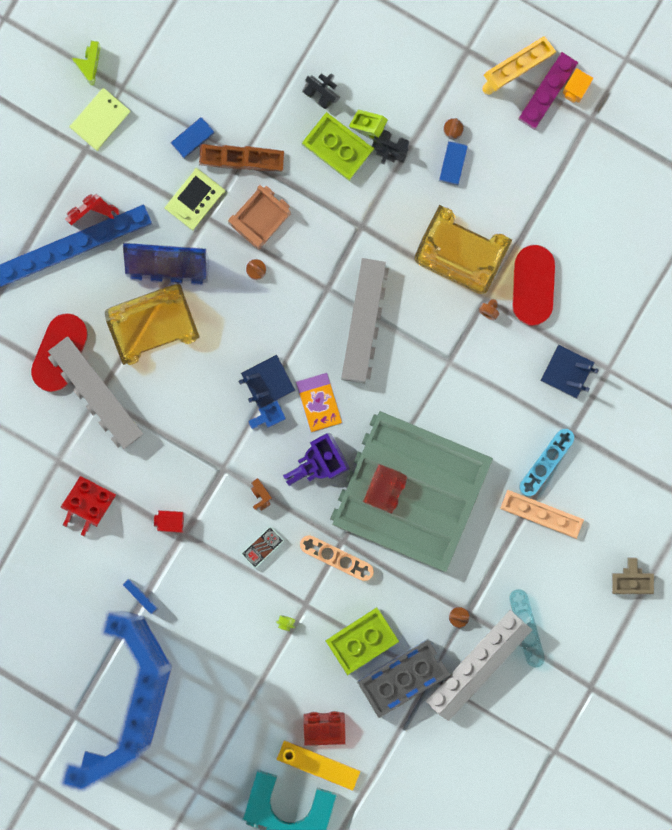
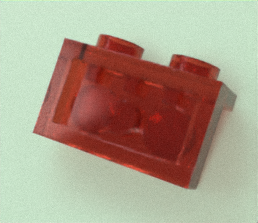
M378 464L363 502L392 514L398 505L399 495L406 486L407 476L399 471Z
M310 712L303 714L304 746L346 744L344 712Z

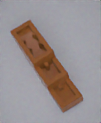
M200 145L199 165L283 171L284 151L251 146Z

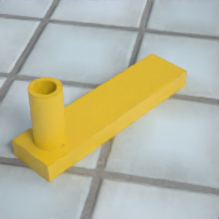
M543 36L486 71L483 75L487 80L482 87L483 92L487 95L492 94L553 56L556 50L547 38Z
M286 740L283 741L276 759L352 791L361 772L358 769Z

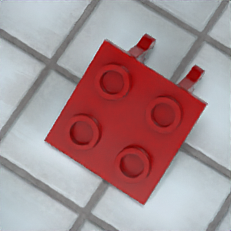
M89 194L82 200L84 204L79 208L75 206L66 213L68 217L65 220L70 225H73L90 210L114 219L111 211L119 215V210L114 205L107 204L98 194Z
M80 476L61 505V508L68 512L62 526L67 527L73 514L86 520L81 532V536L85 537L91 524L96 527L98 526L115 499L116 494Z

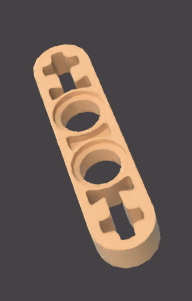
M305 536L300 541V548L304 553L359 580L367 581L373 576L374 571L369 563L314 536ZM312 539V544L317 547L318 543L323 544L319 549L318 556L313 554L316 550L312 548L309 550L305 549L304 541ZM324 548H331L334 554L331 559L326 560L322 557L321 553ZM349 557L352 560L351 567L348 569L342 568L340 565L341 558ZM355 561L360 562L358 564L360 568L369 567L370 575H365L363 578L360 576L361 572L355 570V574L351 573L350 571L354 568Z

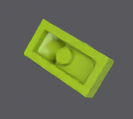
M91 40L90 46H87L85 51V58L87 60L72 58V60L88 83L94 86L101 46L98 41Z
M358 109L348 127L373 140L374 137L380 136L388 119L382 115Z

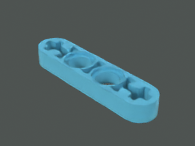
M562 429L556 433L520 482L519 490L522 495L530 497L537 493L573 444L574 434L571 430ZM567 433L570 441L569 443L564 442L561 447L564 448L562 451L553 443L555 441L556 444H559L562 439L560 434L564 435ZM549 449L557 450L558 458L556 460H550L547 457ZM538 465H543L546 468V474L543 477H539L535 473V468ZM530 474L535 479L540 480L539 484L535 481L532 485L533 492L524 491L526 488L524 483L528 484L532 480V478H529Z

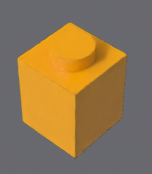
M576 68L562 94L565 95L564 97L573 103L575 101L580 103L594 78Z

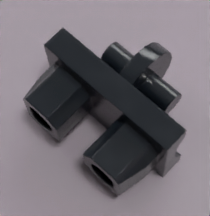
M322 73L319 75L318 78L323 83L313 75L307 76L304 80L307 83L302 92L310 98L314 96L316 91L320 92L322 96L317 104L323 109H327L332 103L340 99L339 95L328 88L329 86L335 90L337 84L333 82L335 76L332 73L328 77Z
M385 129L379 137H374L372 147L377 151L376 155L382 157L381 164L385 165L387 160L393 163L395 160L402 163L405 162L409 151V140L399 138L398 142L394 143L390 141L392 137L391 132Z

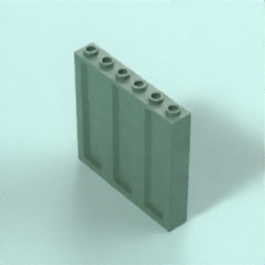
M379 411L378 415H373L369 424L373 426L370 434L366 433L362 444L365 445L363 452L358 451L354 460V463L357 464L355 471L350 470L346 479V482L349 483L347 490L342 489L338 501L341 502L339 509L334 508L330 520H333L332 525L433 568L447 572L493 458Z

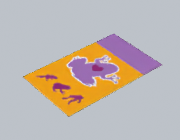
M327 373L296 382L311 432L342 423Z

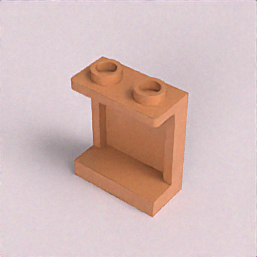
M261 185L257 187V191L242 208L228 219V224L258 250L291 215L290 206L282 199L280 201L273 196L275 193L269 187L265 186L263 188Z

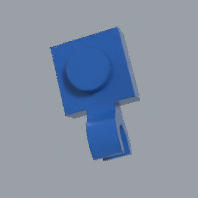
M275 401L260 408L259 412L261 415L249 420L248 423L251 429L257 428L264 423L269 428L286 420L278 401Z

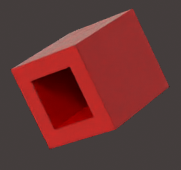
M158 510V515H154V527H157V531L183 533L184 512Z

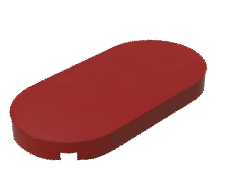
M529 245L523 248L516 256L514 262L512 309L517 319L528 326L540 325L550 317L553 311L555 260L552 253L540 245Z
M60 314L53 318L47 327L31 367V376L34 383L44 391L56 392L69 384L61 375L64 372L59 365L55 367L48 359L51 356L48 351L68 336L82 354L88 332L84 322L76 315Z

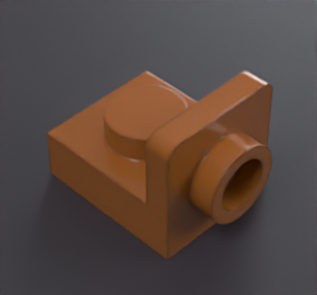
M257 478L251 482L254 486L251 490L257 499L261 497L263 500L254 505L253 508L263 511L271 505L269 501L272 500V497Z

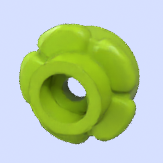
M280 615L278 621L276 620V623L279 624V629L290 631L291 628H295V619Z

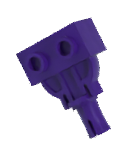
M326 433L310 442L311 447L306 451L305 456L298 460L301 465L284 474L283 477L287 480V485L291 486L309 476L307 478L308 481L315 478L334 479L350 470V467L332 434Z

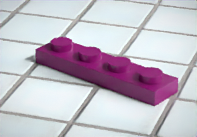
M561 52L518 120L535 130L579 62Z

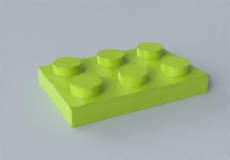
M327 112L302 142L305 148L348 181L351 180L374 151L372 146Z
M377 607L325 640L347 675L399 642Z

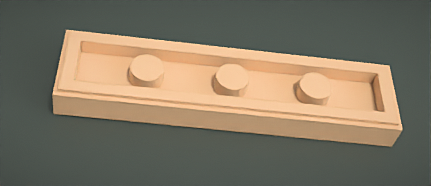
M510 490L506 491L500 507L501 510L577 539L584 519Z

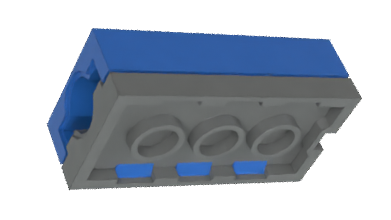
M429 639L424 640L357 681L378 718L450 675L442 661H436L434 655L437 653Z

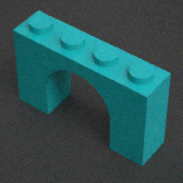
M257 770L243 817L246 825L258 828V825L266 827V830H327L337 793L317 787L309 813L297 822H286L279 819L271 807V796L277 775Z

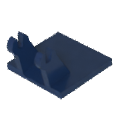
M558 344L540 381L577 399L581 391L589 392L590 390L589 387L583 386L589 373L598 374L599 370L592 368L595 362Z
M277 354L242 372L243 379L238 381L240 385L247 384L253 396L248 401L249 403L256 402L259 409L296 391Z

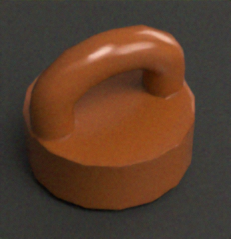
M452 118L445 122L443 131L447 138L458 139L463 133L464 126L460 120Z
M259 259L249 261L246 266L247 275L253 280L263 278L266 274L264 262Z
M491 299L488 304L483 303L479 308L480 314L489 320H496L500 314L497 310L498 303L495 299Z
M462 607L453 608L449 613V621L455 627H464L469 621V613Z

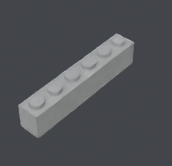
M366 258L361 260L341 380L365 384L366 379L371 377L372 367H368L369 359H374L375 347H372L373 339L377 340L379 330L378 327H375L376 319L380 320L382 308L378 307L379 300H384L386 288L382 287L383 279L387 280L389 268L385 267L386 262Z
M68 336L48 351L51 354L48 359L55 367L58 365L64 371L61 375L67 383L72 381L76 387L73 391L79 399L85 398L89 403L86 408L93 416L95 414L101 419L98 422L105 432L109 430L113 434L111 440L117 448L122 446L125 449L144 435Z
M509 610L426 702L440 716L449 721L530 634L532 629L519 616Z

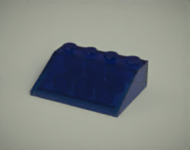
M123 243L125 274L132 281H142V278H149L151 282L161 283L163 280H171L170 283L183 284V281H191L192 285H203V282L208 283L210 258L207 250L204 248Z

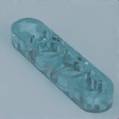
M515 589L509 595L512 612L517 616L522 612L529 614L530 620L527 625L535 635V641L532 644H527L524 640L521 642L525 660L531 667H540L544 663L545 656L529 598L524 590ZM518 592L519 595L524 596L521 604L522 606L527 605V609H520L516 612L515 607L519 608L517 601H513V598L516 597L515 593ZM538 645V649H534L535 654L541 657L538 659L537 664L534 661H530L532 651L529 650L527 652L526 647Z

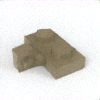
M628 557L627 568H623V573H612V594H654V573H642V568H637V558Z

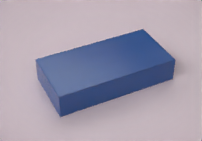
M200 117L171 141V145L185 159L214 135L215 132Z
M448 141L439 178L440 182L459 185L468 145Z
M131 579L122 584L150 614H153L158 609Z

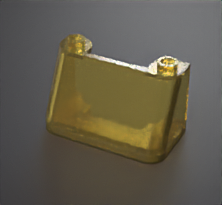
M439 205L414 256L415 262L476 293H487L512 239L504 234H494L489 240L454 223L455 214L453 211Z
M181 284L170 285L114 305L104 312L106 323L123 365H133L139 361L141 353L177 340L185 342V344H191L200 338Z

